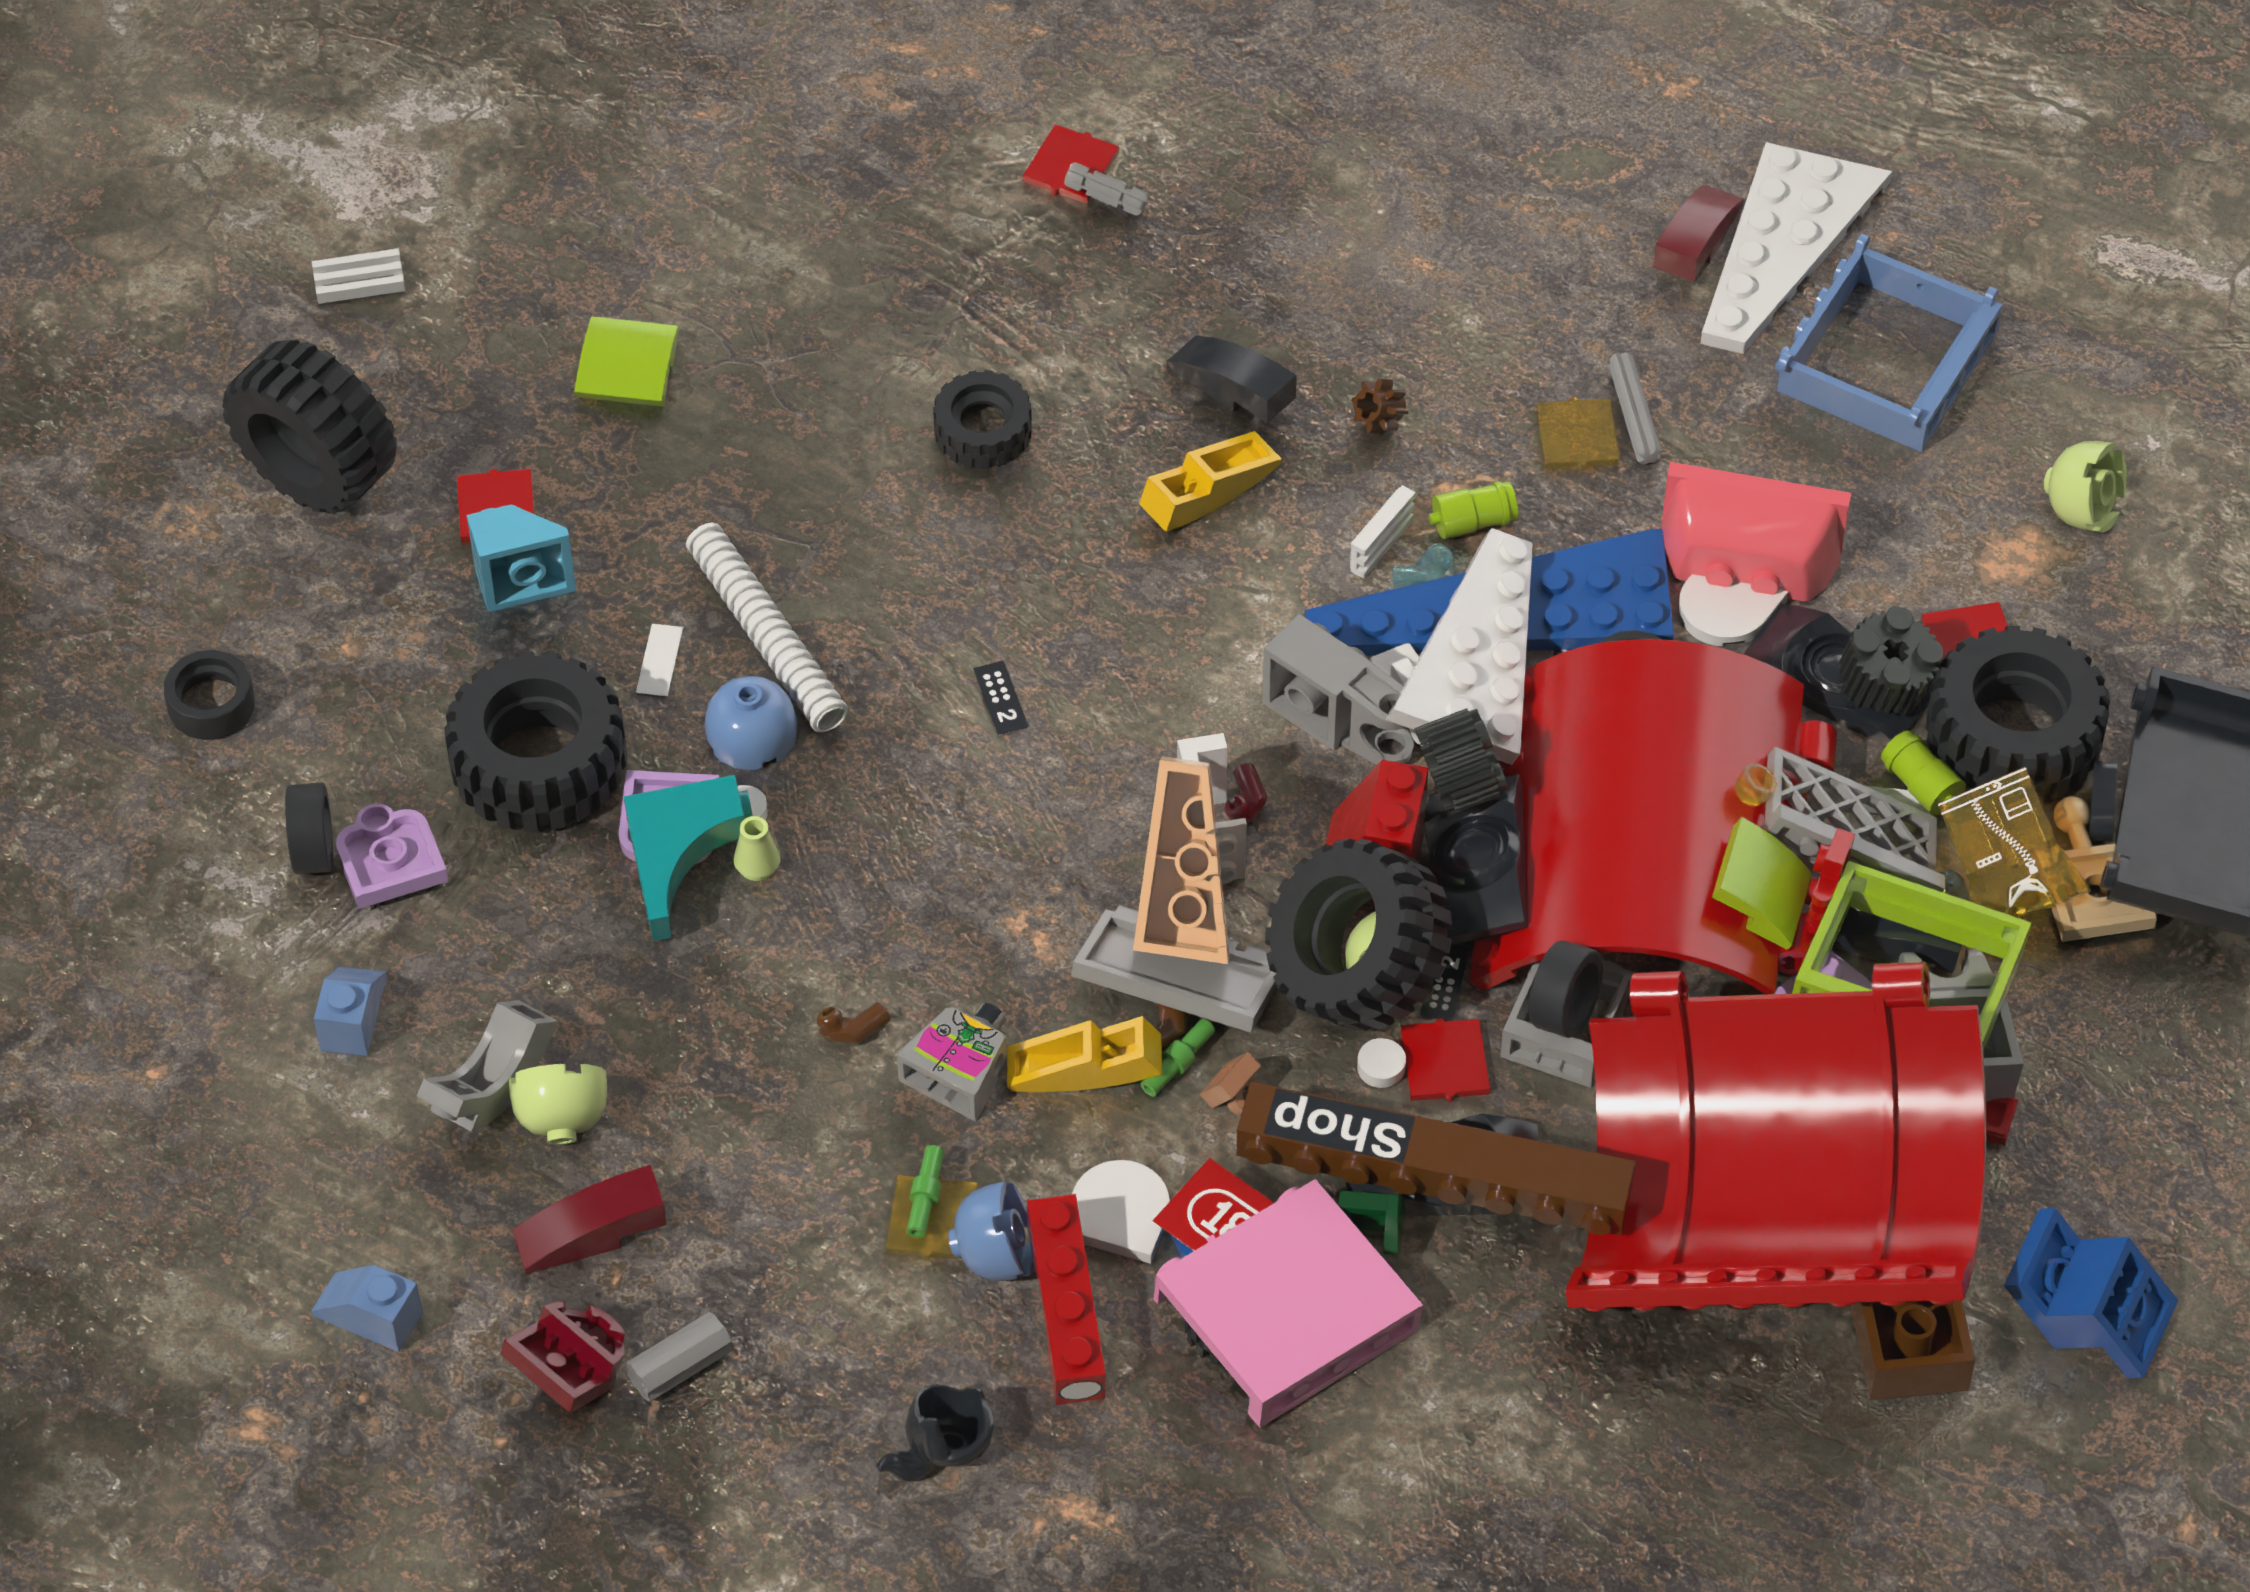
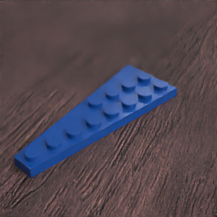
M1662 528L1645 530L1532 557L1526 651L1576 649L1600 643L1605 637L1619 631L1630 630L1651 633L1662 640H1674ZM1466 572L1306 609L1304 617L1312 623L1323 625L1332 636L1349 647L1358 648L1366 656L1378 655L1406 643L1411 644L1417 654H1421Z

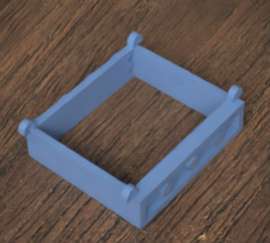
M1862 233L1856 242L1855 250L1848 260L1841 259L1831 287L1829 289L1823 287L1820 291L1812 316L1810 318L1804 317L1799 323L1794 337L1795 342L1791 348L1785 346L1781 350L1779 359L1775 364V371L1779 372L1777 391L1907 447L1923 452L1997 335L2003 304L1995 301L1999 290L1991 286L1988 288L1985 296H1982L1866 248L1870 243L1871 237ZM1858 282L1963 326L1911 409L1902 407L1805 366L1806 361Z

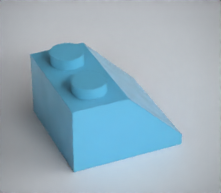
M514 505L488 508L481 512L467 515L475 572L488 613L576 591L570 538L567 528Z

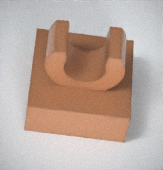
M1246 1052L1228 1061L1199 1095L1211 1108L1227 1102L1231 1112L1241 1116L1245 1102L1242 1097V1091L1248 1092L1250 1081L1263 1084L1258 1079L1252 1078V1075L1261 1065L1249 1052Z

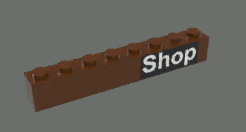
M1251 1081L1237 1127V1156L1245 1157L1257 1164L1274 1163L1293 1167L1305 1174L1322 1173L1341 1177L1352 1184L1369 1183L1389 1187L1400 1194L1417 1193L1439 1198L1448 1204L1465 1203L1487 1208L1496 1214L1506 1215L1513 1213L1532 1217L1544 1224H1566L1584 1228L1586 1231L1596 1235L1609 1233L1621 1236L1632 1192L1636 1162Z

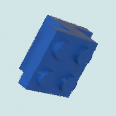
M2056 1208L2039 1209L2004 1284L2007 1291L2054 1349L2103 1347L2127 1378H2144L2178 1303L2176 1296L2129 1237L2080 1239Z

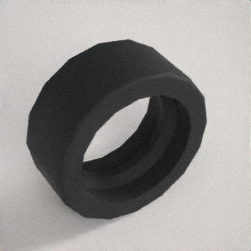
M204 650L182 657L170 668L164 680V698L168 715L175 728L189 737L209 740L220 739L235 733L249 721L255 708L254 690L250 673L244 663L231 653L218 650ZM220 680L229 682L236 687L235 695L226 704L214 709L200 710L189 707L182 702L184 694L192 686L203 681Z
M323 782L288 785L285 793V817L292 870L294 874L330 872L333 867V836L327 788Z
M1565 940L1557 941L1548 949L1535 974L1529 998L1530 1021L1536 1028L1566 1038L1575 1037L1584 1029L1593 1013L1602 985V957L1596 950Z

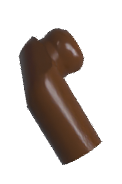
M878 1002L855 1018L842 1017L841 1011L834 1007L825 1008L817 1016V1024L820 1027L819 1033L829 1042L848 1044L863 1042L891 1021L887 1010Z
M1155 1003V1006L1159 1007V1024L1155 1028L1161 1033L1163 1051L1173 1041L1179 1040L1186 1034L1188 1029V1013Z

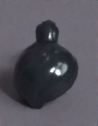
M938 1384L928 1385L919 1390L910 1405L905 1423L906 1437L910 1450L891 1451L876 1464L878 1471L891 1472L897 1479L903 1482H914L924 1478L932 1466L961 1467L973 1463L981 1457L991 1443L994 1429L993 1412L986 1401L983 1391L979 1387L974 1389L969 1387L955 1389Z

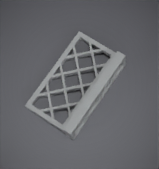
M1776 746L1770 751L1767 759L1765 823L1760 828L1787 846L1807 868L1813 870L1821 844L1830 846L1837 828L1856 834L1849 861L1943 892L1945 889V875L1936 872L1937 817ZM1782 768L1793 772L1801 784L1794 786L1782 771ZM1822 786L1834 790L1842 802L1835 804ZM1808 792L1821 810L1814 812L1801 794ZM1787 800L1793 809L1781 804V802ZM1862 804L1874 808L1882 820L1875 822ZM1849 810L1861 825V828L1855 830L1842 812ZM1828 818L1834 825V827L1822 822L1821 820ZM1903 822L1920 828L1921 838L1916 840ZM1890 828L1902 845L1895 847L1882 830ZM1865 836H1869L1871 840L1874 842V844L1865 841L1862 838ZM1909 853L1915 862L1904 858L1903 855Z

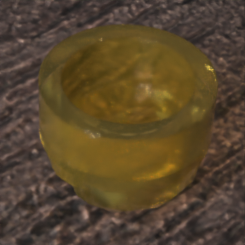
M1756 763L1748 764L1738 776L1735 784L1736 794L1739 799L1752 806L1766 802L1778 787L1773 773L1766 767Z

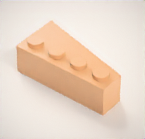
M1164 756L1160 759L1133 945L1134 951L1223 964L1229 963L1230 955L1210 763Z

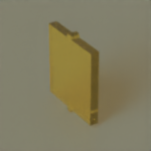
M1571 397L1569 401L1537 403L1545 469L1577 467L1579 470H1585L1588 466L1619 465L1610 398L1578 400L1576 397Z
M898 1175L886 1253L922 1256L924 1261H929L931 1257L963 1260L962 1257L956 1258L953 1255L948 1234L950 1229L955 1228V1215L962 1200L972 1191L978 1189V1183L945 1180L939 1175L938 1180L941 1182L942 1187L938 1204L931 1209L926 1235L923 1238H914L906 1233L913 1204L909 1199L914 1177Z

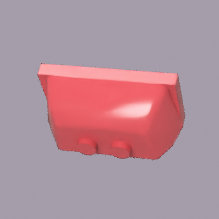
M1670 462L1661 525L1666 564L1673 577L1678 580L1687 581L1694 574L1706 576V581L1710 585L1729 587L1733 581L1751 584L1754 592L1774 595L1778 589H1784L1788 591V599L1803 602L1810 601L1828 587L1840 566L1851 493Z

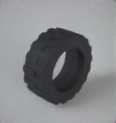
M985 370V372L970 371L968 374L954 377L950 383H945L941 387L940 394H937L935 397V407H933L935 440L939 442V449L943 454L946 453L950 456V460L955 463L960 462L969 468L981 467V469H989L991 466L999 467L1005 465V462L1011 459L1015 460L1019 457V453L1027 448L1028 439L1032 436L1031 403L1027 391L1022 389V384L1017 380L1010 379L1009 375L993 373L990 370ZM987 406L1001 410L1005 416V422L1001 428L994 431L973 432L962 426L961 416L963 412L971 408Z

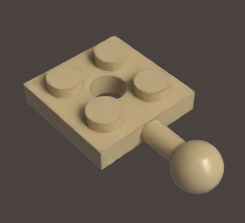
M2075 796L2060 800L2054 809V821L2060 830L2069 834L2073 849L2040 854L2038 868L2044 887L2048 890L2046 893L2062 942L2154 929L2157 919L2154 912L2107 900L2106 896L2101 898L2093 897L2086 892L2085 888L2090 885L2100 886L2105 864L2113 859L2115 843L2092 846L2087 831L2091 815L2089 805L2083 799Z

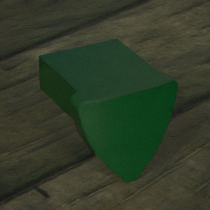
M1341 1190L1338 1206L1363 1235L1384 1237V1254L1399 1255L1406 1218L1402 1196L1394 1193L1380 1194Z

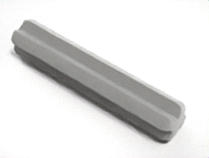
M1628 352L1616 353L1610 357L1609 369L1636 459L1643 465L1649 462L1656 463L1660 460L1661 447L1634 358Z

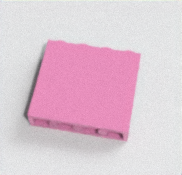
M1316 1179L1301 1188L1294 1186L1288 1189L1274 1204L1217 1238L1214 1235L1206 1238L1207 1244L1182 1259L1175 1257L1167 1261L1156 1274L1154 1301L1159 1305L1168 1299L1250 1398L1248 1415L1259 1428L1419 1331L1423 1304Z

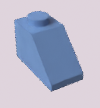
M339 966L323 980L314 1016L320 1051L368 1056L387 979L386 971Z
M375 1265L336 1272L311 1310L312 1316L399 1352L422 1316L423 1311L416 1282Z

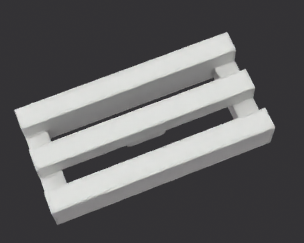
M399 248L312 261L318 304L405 291Z
M1403 485L1399 487L1351 542L1350 568L1352 573L1364 579L1414 521V514L1412 512L1415 509V503L1412 501L1415 499L1416 492Z

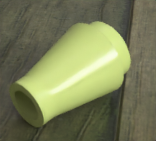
M758 816L748 817L741 822L740 835L733 859L736 869L745 878L752 881H761L769 878L780 864V853L768 830V824L763 818Z

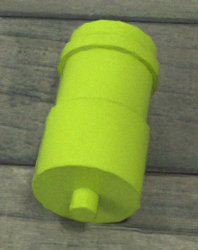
M1495 481L1488 486L1470 490L1464 488L1434 495L1432 497L1433 513L1428 514L1430 524H1436L1441 538L1447 539L1474 533L1477 529L1495 525H1509L1510 522L1517 521L1518 505L1511 483L1509 481Z
M1908 730L1901 732L1885 746L1881 753V760L1885 764L1886 769L1891 774H1895L1908 787L1909 793L1932 816L1941 815L1942 812L1957 806L1961 797L1940 806L1938 804L1963 794L1966 789L1965 782L1943 759L1937 758L1930 751L1919 735H1915L1912 731Z

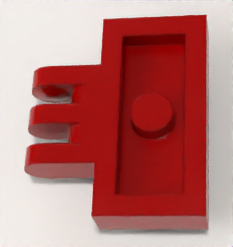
M1837 828L1830 846L1822 843L1819 848L1813 871L1821 874L1819 878H1812L1804 904L1810 906L1805 929L1811 934H1816L1849 861L1855 833Z

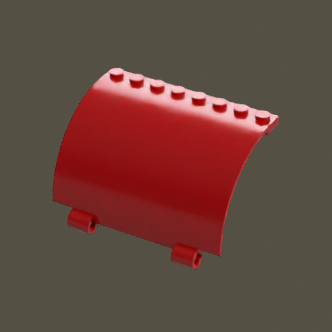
M1662 639L1619 640L1583 646L1557 654L1526 669L1520 755L1512 765L1497 760V762L1500 764L1505 777L1519 774L1523 784L1528 928L1475 939L1469 983L1484 991L1517 976V968L1541 961L1548 949L1557 941L1562 940L1594 949L1597 952L1643 953L1689 961L1729 974L1754 986L1767 995L1776 992L1777 970L1788 975L1797 976L1815 934H1811L1805 929L1807 913L1801 912L1792 946L1787 950L1747 930L1746 926L1749 916L1712 898L1735 823L1741 817L1759 827L1765 823L1767 759L1770 751L1776 746L1834 772L1837 731L1832 725L1823 721L1801 722L1804 684L1787 673L1744 654L1700 643ZM1782 768V771L1794 786L1801 784L1793 772ZM1806 792V793L1801 794V796H1802V797L1805 799V801L1807 802V792ZM1787 800L1781 802V804L1793 809Z
M1926 962L1875 964L1872 975L1873 991L1688 997L1687 980L1683 971L1633 973L1630 981V1003L1635 1017L1591 1019L1589 1022L1596 1085L1597 1153L1636 1161L1633 1187L1621 1236L1609 1233L1596 1235L1589 1232L1582 1263L1580 1266L1575 1267L1565 1289L1568 1308L1603 1311L1610 1307H1634L1637 1310H1651L1659 1306H1682L1686 1309L1694 1310L1708 1305H1731L1735 1308L1744 1309L1757 1304H1781L1784 1307L1794 1308L1803 1306L1806 1303H1830L1834 1306L1844 1307L1856 1302H1880L1883 1305L1894 1306L1906 1301H1930L1933 1304L1945 1305L1956 1300H1964L1978 1252L1986 1171L1985 1074L1978 1005L1929 1007L1930 975Z

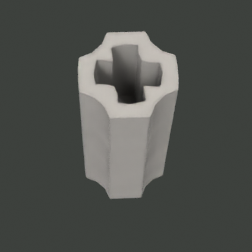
M708 1312L626 1362L627 1374L642 1397L650 1402L733 1351L731 1346L732 1340L716 1315Z

